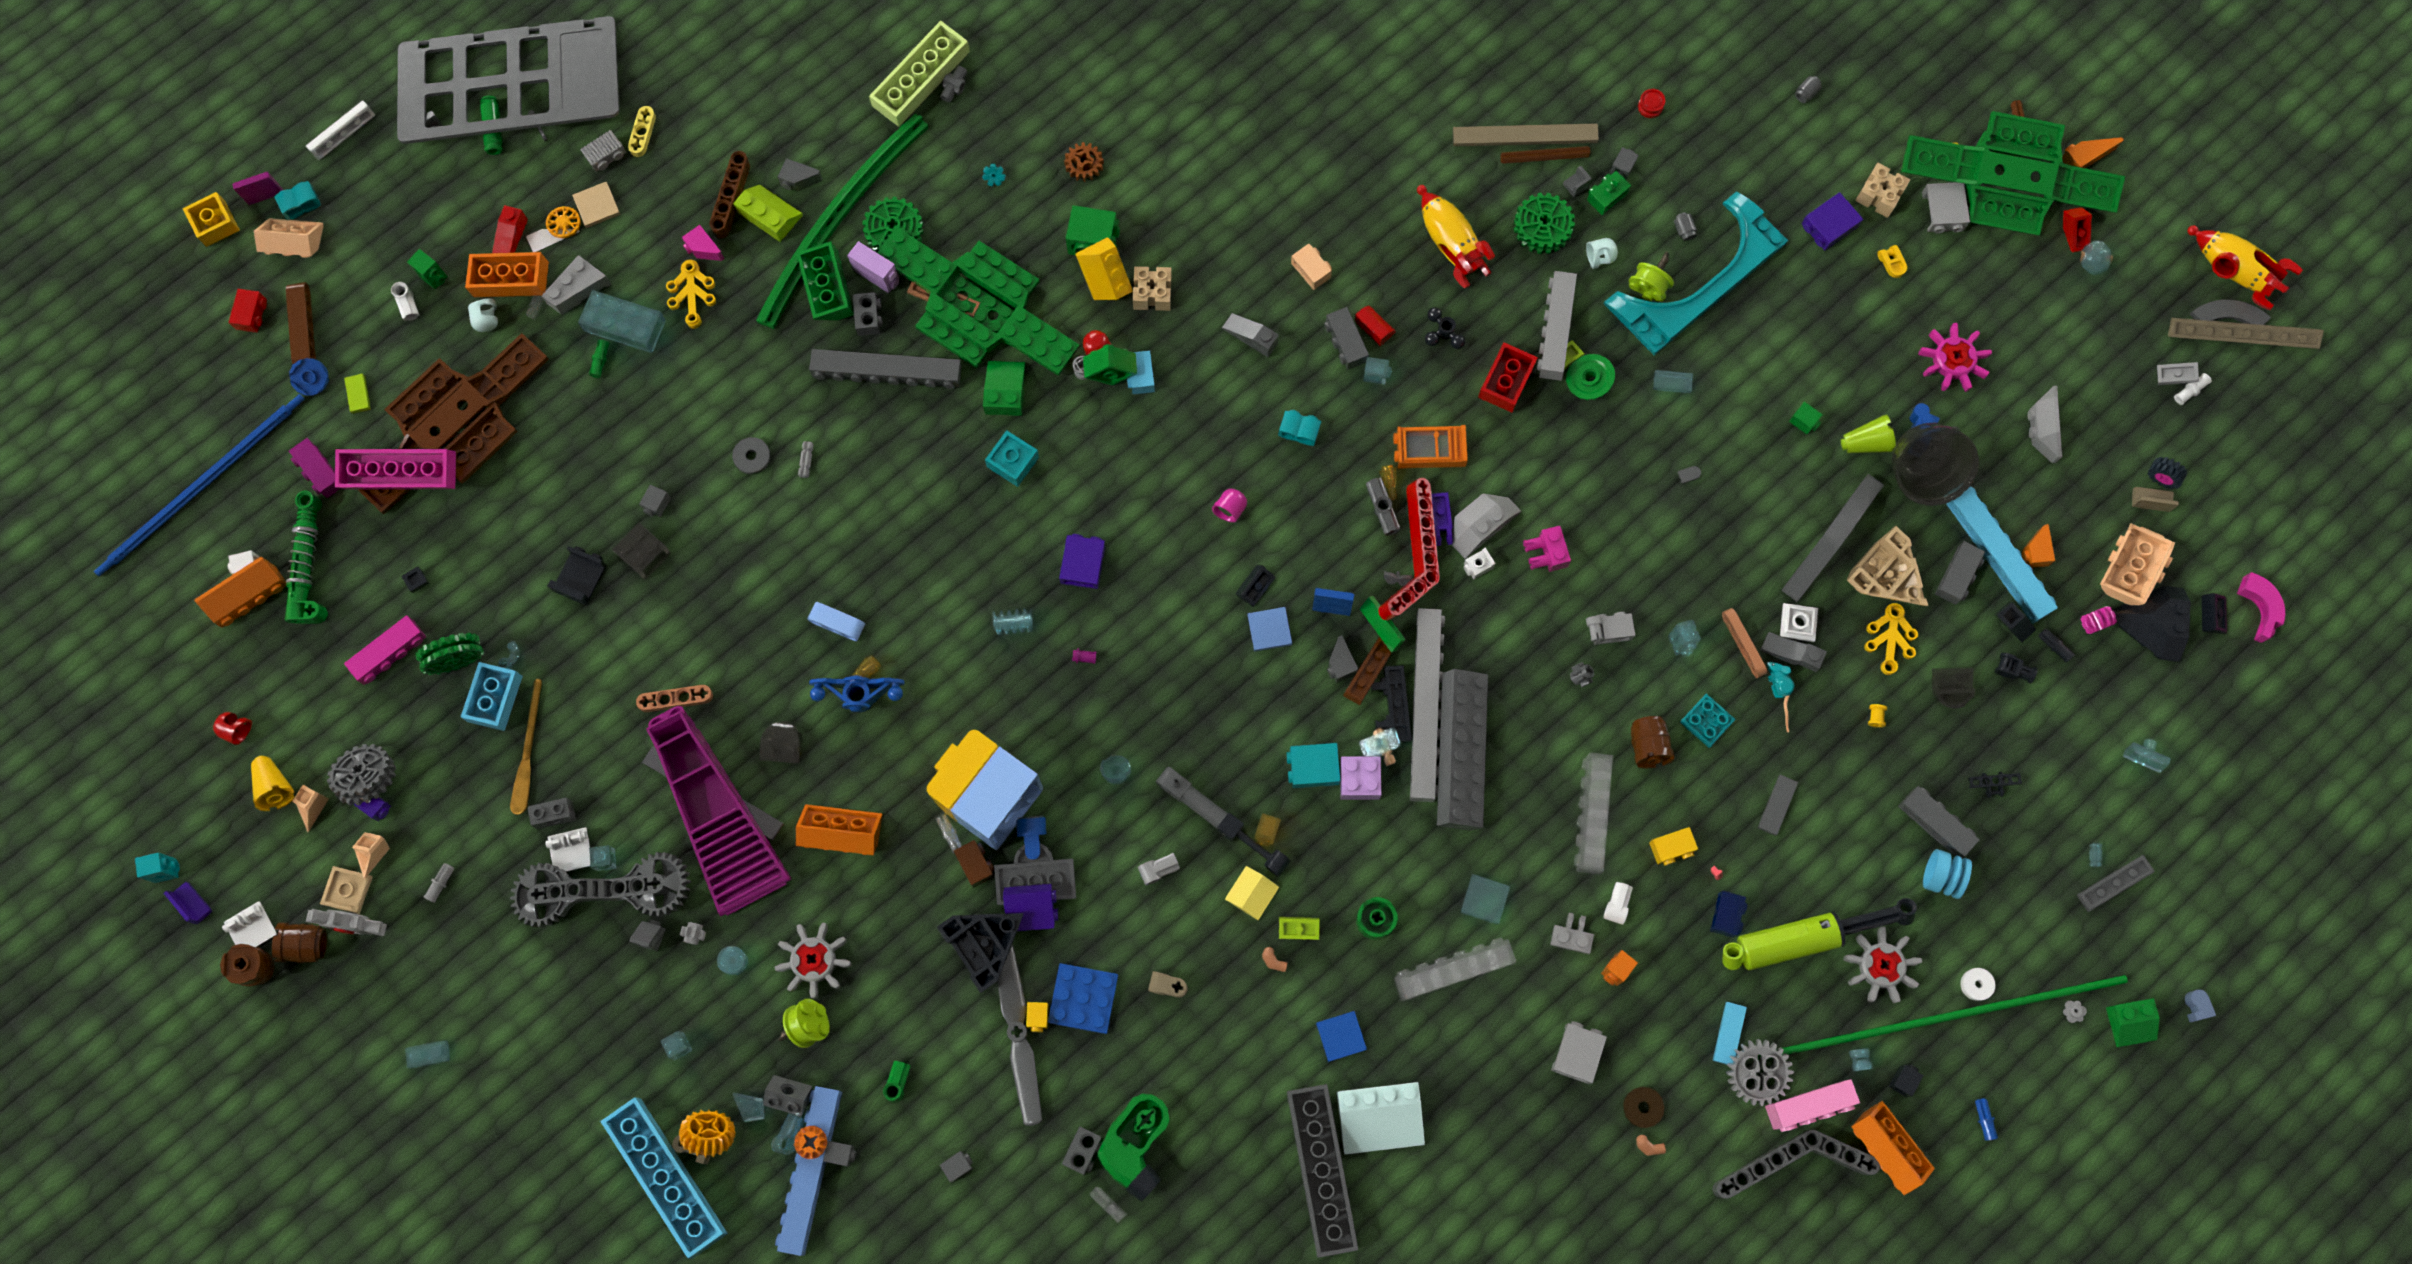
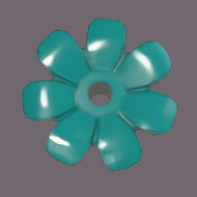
M991 164L990 168L987 166L984 168L983 172L985 174H983L982 178L983 180H988L987 184L989 186H993L994 182L999 186L1005 180L1006 175L1002 174L1004 169L1001 166L996 167L995 164Z

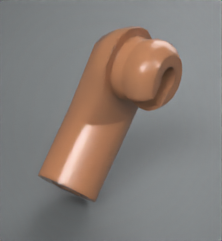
M1265 948L1262 958L1267 967L1286 972L1287 962L1277 960L1273 948Z
M1645 1135L1637 1137V1147L1645 1155L1666 1153L1664 1143L1653 1145L1647 1140Z

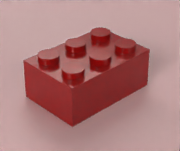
M1503 343L1478 398L1512 413L1538 357Z

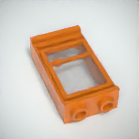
M1466 425L1398 427L1397 433L1393 434V443L1397 444V451H1394V462H1398V468L1466 467Z

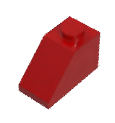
M2082 207L2065 210L2063 214V230L2071 252L2090 249L2092 214Z

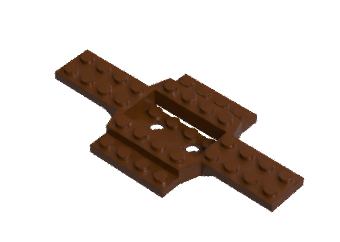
M522 333L482 371L470 377L452 370L439 358L384 409L397 421L404 435V439L398 449H441L476 414L481 412L484 407H488L444 448L456 451V478L463 484L518 432L506 421L499 406L545 364L549 358ZM462 401L468 402V407L465 410L458 409V405ZM434 427L440 428V433L437 436H431L430 434L431 429ZM411 489L357 490L384 515Z

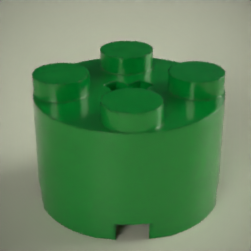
M1374 897L1365 901L1361 905L1356 917L1358 930L1365 937L1372 940H1381L1388 937L1393 932L1398 920L1393 904L1381 897ZM1378 914L1379 919L1382 921L1375 923L1372 917Z

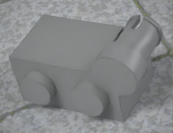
M1617 612L1614 616L1600 614L1586 618L1587 627L1590 629L1591 642H1594V645L1631 641L1635 637L1631 613Z

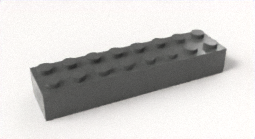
M1452 669L1444 672L1442 675L1437 826L1469 831L1483 828L1487 674Z
M1325 1084L1287 1091L1316 1256L1319 1258L1357 1251V1239L1328 1086Z

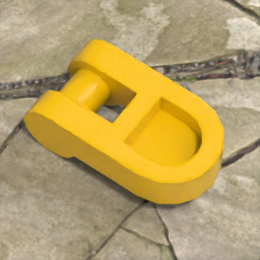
M1893 245L1888 250L1882 249L1878 251V258L1883 262L1887 273L1893 278L1902 277L1907 270V264L1898 246Z

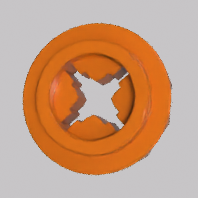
M807 1126L800 1129L795 1136L794 1146L801 1157L815 1159L824 1153L827 1147V1137L821 1128ZM805 1136L810 1139L817 1137L813 1142L816 1149L811 1146L803 1148L807 1143Z

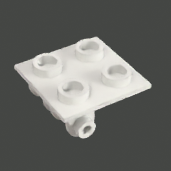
M586 827L548 836L546 847L550 848L552 865L558 866L559 869H563L566 872L593 865Z
M260 901L224 922L225 925L222 926L226 933H230L235 945L248 944L257 947L277 935Z

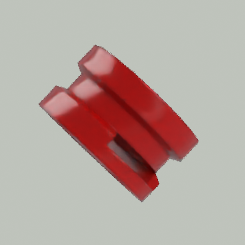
M1657 89L1644 91L1638 103V110L1641 115L1646 118H1656L1659 116L1665 106L1664 94Z

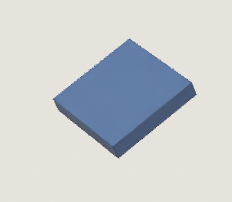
M1285 607L1247 614L1254 652L1292 645Z

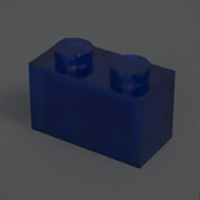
M1726 891L1718 893L1710 932L1732 938L1736 937L1738 933L1741 934L1743 929L1741 918L1742 914L1745 915L1747 910L1746 897Z

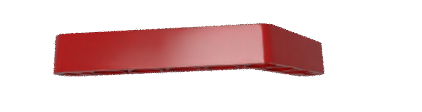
M1426 478L1417 479L1409 484L1406 489L1415 577L1379 607L1378 612L1383 620H1390L1403 613L1439 582L1431 486Z

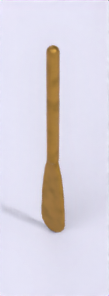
M540 679L534 681L523 756L517 771L511 797L510 809L516 815L524 813L528 806L531 775L530 756L542 686Z

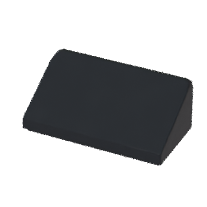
M1257 565L1235 594L1254 607L1276 577L1263 565Z
M2216 593L2202 595L2203 632L2227 634V605L2225 596Z

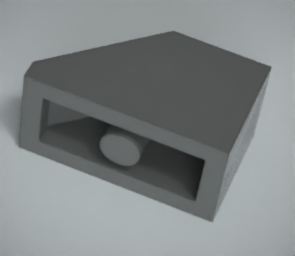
M787 158L778 175V180L783 188L796 191L817 184L823 179L820 170Z
M1342 635L1337 639L1329 661V668H1327L1330 678H1334L1336 683L1352 677L1358 672V667Z
M651 919L649 922L642 921L629 942L658 952L666 929L661 927V923Z

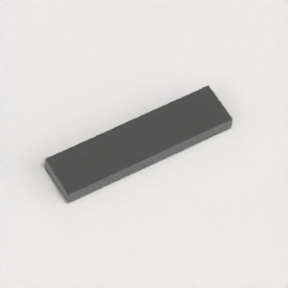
M2141 855L2078 893L2077 897L2087 912L2155 871L2145 856Z

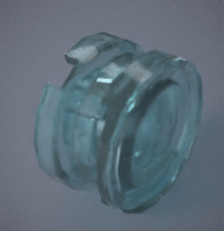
M728 946L718 954L717 964L724 973L739 975L746 969L748 957L740 948Z

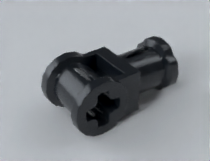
M2000 654L1999 665L1994 671L1997 675L2011 679L2019 677L2027 680L2029 684L2034 681L2038 671L2036 667L2031 668L2023 665L2024 661L2012 654Z

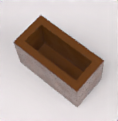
M973 840L954 850L973 888L994 877L992 872L995 869L990 860H985L983 854L986 852L981 843L977 844Z

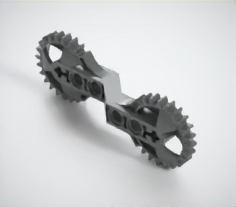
M656 852L655 856L648 854V859L641 858L643 864L636 863L627 875L613 879L574 880L565 870L559 869L558 866L538 863L537 866L530 865V870L524 869L525 875L518 874L520 881L513 882L517 887L516 889H511L515 893V896L510 897L511 900H515L511 907L517 908L514 914L520 915L518 920L524 921L525 925H531V927L545 928V925L552 926V921L559 922L558 916L565 917L575 904L586 901L627 900L636 910L642 911L643 914L663 917L664 914L671 915V910L678 911L676 905L683 906L681 899L688 898L684 893L685 891H690V888L686 887V884L691 883L690 880L686 879L690 873L684 871L687 866L681 864V859H676L675 855H669V853L665 852L663 854ZM662 861L664 875L655 873L656 862ZM544 872L546 883L537 884L538 873ZM671 890H675V891H677L678 893L675 894V893L671 892ZM656 896H664L662 908L657 909ZM537 905L546 906L545 918H538Z

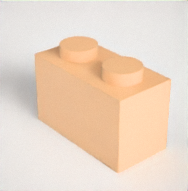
M1307 244L1292 255L1291 264L1310 287L1315 290L1331 278L1332 267L1327 261H1323L1317 248Z

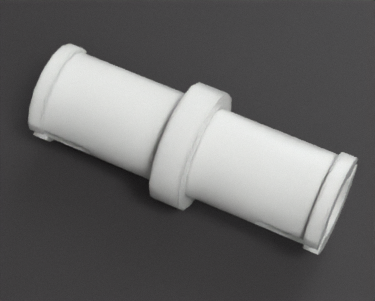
M2203 373L2199 377V382L2188 383L2186 388L2174 396L2175 401L2183 405L2192 396H2197L2201 389L2212 382L2211 378Z

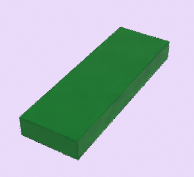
M1370 596L1361 606L1360 610L1391 653L1396 652L1406 639L1391 619L1383 620L1380 617L1378 610L1381 605L1374 596Z

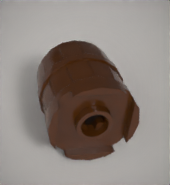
M1648 716L1637 719L1632 723L1631 742L1635 752L1634 757L1637 767L1644 769L1656 768L1658 763H1662L1665 766L1675 760L1673 750L1671 749L1670 733L1662 717Z
M279 922L276 925L275 930L279 931L278 935L273 936L272 956L276 958L274 962H318L324 958L327 946V931L325 928L307 923L289 924Z
M237 944L232 946L227 953H224L220 968L222 975L229 982L251 987L265 984L272 977L275 965L271 955L261 948L248 944Z

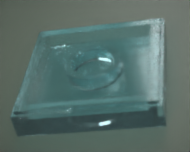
M1472 874L1460 913L1499 925L1510 886Z

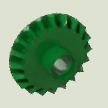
M1588 354L1576 359L1569 367L1566 375L1567 386L1572 394L1579 399L1587 401L1589 399L1596 400V398L1603 397L1604 394L1609 393L1615 380V370L1612 363L1607 358L1597 354ZM1595 377L1593 381H1588L1589 378Z

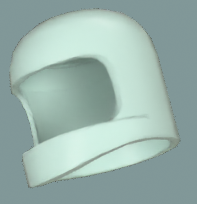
M1610 238L1591 241L1586 245L1587 257L1592 269L1599 268L1600 264H1611L1617 259V246Z
M494 299L478 300L468 306L470 323L476 331L489 332L497 327L498 318L494 316L497 306ZM484 304L493 306L492 308L484 311H481L480 307Z

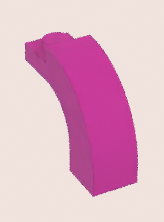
M2250 572L2242 578L2237 594L2250 599L2258 606L2261 613V621L2254 640L2262 643L2267 639H2271L2276 628L2284 624L2285 605L2279 591L2271 582L2262 576Z

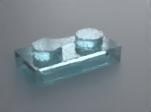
M446 1040L405 1048L407 1068L450 1061L448 1041Z

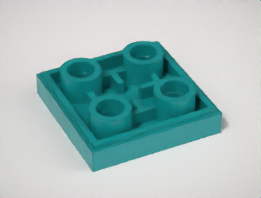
M1705 694L1680 723L1710 748L1736 719L1708 694Z

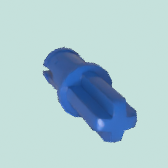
M1985 1098L1976 1100L1975 1103L1980 1118L1978 1123L1981 1124L1985 1141L1998 1138L1993 1122L1995 1118L1991 1117L1987 1100Z

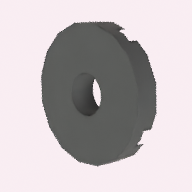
M748 437L736 444L732 458L735 466L741 472L754 474L760 473L767 468L771 456L769 447L763 440ZM750 452L757 454L753 460H748L747 455Z

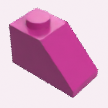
M700 225L682 237L685 243L683 247L688 254L693 253L699 259L724 260L719 248Z

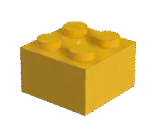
M217 192L183 208L196 237L206 247L240 231L226 201Z

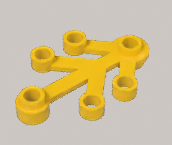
M686 260L681 265V273L674 281H668L666 288L670 293H675L678 291V286L686 278L687 285L675 298H669L667 305L671 310H676L688 295L689 314L686 316L685 321L690 328L696 329L702 323L700 316L696 312V295L703 299L707 306L715 305L716 298L713 294H707L695 284V278L700 280L706 289H713L715 282L712 277H706L699 271L700 268L696 261ZM708 281H712L710 285H706ZM709 298H713L711 302H707ZM672 302H676L674 306H670ZM695 317V320L690 321V318Z
M1897 603L1888 605L1885 609V615L1875 622H1870L1866 628L1869 634H1876L1881 626L1889 622L1888 630L1874 640L1867 641L1864 645L1865 650L1872 653L1880 644L1887 640L1885 661L1882 662L1880 667L1885 675H1892L1898 669V663L1894 660L1896 642L1903 650L1904 658L1912 659L1916 655V650L1910 647L1897 630L1899 624L1903 628L1905 638L1908 641L1915 640L1918 637V632L1904 618L1905 610ZM1891 611H1896L1897 616L1892 615ZM1874 625L1876 631L1871 630L1870 626ZM1909 632L1914 634L1913 638L1909 636ZM1868 644H1873L1874 649H1870ZM1910 650L1912 656H1909L1906 651ZM1885 665H1889L1891 671L1886 670Z

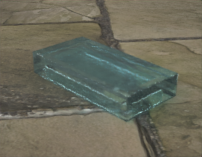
M1655 370L1653 390L1691 393L1693 373Z

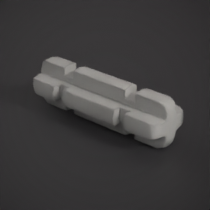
M804 441L799 464L801 468H799L798 475L801 478H808L813 444L812 442Z

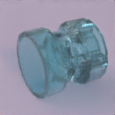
M1869 1048L1849 1051V1056L1853 1060V1072L1873 1069V1064L1869 1060Z

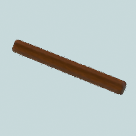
M1590 147L1503 152L1500 155L1501 163L1584 158L1590 156Z

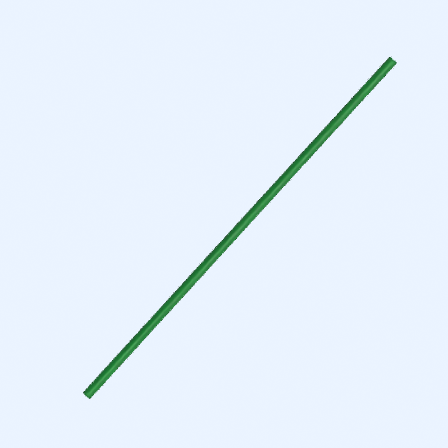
M2126 975L1788 1046L1782 1048L1784 1049L1782 1054L1800 1053L2127 983L2128 979Z

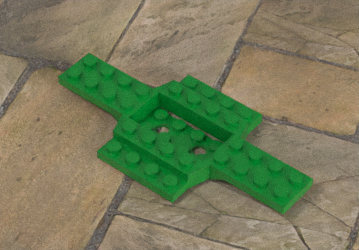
M1995 111L1991 112L1987 130L1983 132L1976 146H1966L1910 135L1901 168V173L1966 185L1967 203L1970 205L1968 211L1970 223L2036 236L2040 235L2044 216L2053 202L2117 213L2125 176L2064 164L2062 161L2061 142L2065 125ZM1997 165H2002L2004 167V173L2002 175H1997L1995 173V167ZM2034 171L2040 174L2038 182L2031 180V174ZM1982 183L2004 188L2044 195V197H2036L1979 185H1981Z
M896 227L877 252L892 262L898 273L920 286L930 295L925 308L926 312L915 325V328L976 368L987 353L1001 343L1013 346L1059 376L1080 347L1078 343L1025 310L1028 298L1039 284V279L981 241L976 243L970 253L966 252L954 262H950ZM960 273L1016 309L1012 310L1008 306L1004 305L991 295L987 294L977 286L973 285L972 283L961 277ZM966 292L968 298L961 301L958 299L957 294ZM969 298L980 302L974 317L965 314L966 312L972 313L976 306L975 303L968 301ZM991 311L998 313L999 316L996 320L988 318V314Z

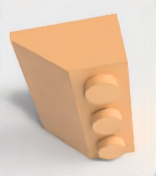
M269 218L254 230L257 252H264L268 255L279 253L283 256L300 255L303 258L311 257L319 250L323 223Z

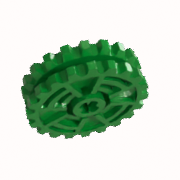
M1538 193L1537 197L1529 196V200L1522 201V206L1518 207L1514 219V233H1518L1516 236L1517 240L1522 241L1521 245L1523 247L1528 246L1529 251L1537 250V254L1545 251L1546 254H1550L1551 250L1559 251V247L1566 246V241L1570 240L1575 226V222H1573L1575 216L1570 213L1572 211L1571 206H1566L1567 201L1559 200L1560 196L1552 197L1551 193L1543 196L1542 193Z
M893 196L891 200L888 197H885L882 202L877 200L875 206L871 205L869 207L870 212H865L866 220H863L862 224L869 247H873V251L876 253L879 251L896 227L919 242L922 241L920 235L924 234L922 229L923 222L919 215V210L913 208V203H906V199L898 200L897 197Z
M459 633L458 635L453 634L449 637H442L439 640L431 641L430 644H425L423 648L418 649V652H416V659L420 662L419 668L421 673L439 675L453 670L456 671L475 663L476 660L481 659V656L484 655L483 648L479 645V636L475 633Z

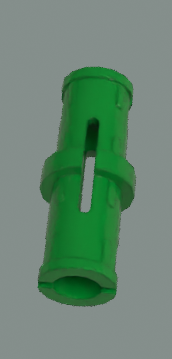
M598 340L596 351L591 358L593 361L588 374L593 378L601 377L602 368L607 361L606 355L610 345L608 341Z

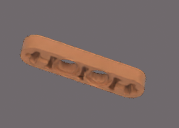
M1730 608L1722 612L1723 620L1753 675L1756 678L1766 675V666L1735 610Z
M697 685L643 693L636 699V705L643 712L671 709L676 706L686 707L706 704L712 700L713 692L706 685ZM702 690H705V692L708 693L705 695V698L702 699L701 696H693L692 691H694L696 695L702 694ZM684 692L689 693V699L686 702L679 700L680 694ZM664 695L670 696V701L666 705L660 703V699ZM647 698L649 701H656L657 706L653 702L648 703L647 707L641 703Z

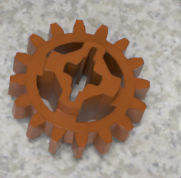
M1082 142L1081 146H1078L1076 143L1075 149L1070 147L1069 153H1065L1066 159L1064 164L1066 172H1070L1071 178L1076 176L1077 181L1083 178V181L1086 182L1088 177L1090 180H1093V175L1099 176V171L1103 170L1102 164H1104L1102 152H1098L1097 146L1092 148V143H1089L1088 146H1085L1084 142Z

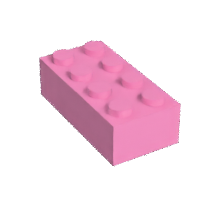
M1850 1079L1767 1105L1765 1108L1773 1130L1780 1129L1783 1132L1798 1128L1797 1123L1800 1126L1814 1123L1817 1121L1816 1117L1820 1120L1835 1116V1111L1839 1114L1854 1110V1105L1859 1104L1860 1101Z

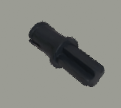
M2044 629L2038 635L2051 648L2050 651H2054L2064 662H2068L2075 655L2062 643V640H2058L2049 630Z

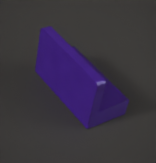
M185 882L174 892L167 890L164 892V895L187 922L197 925L213 912L189 882Z

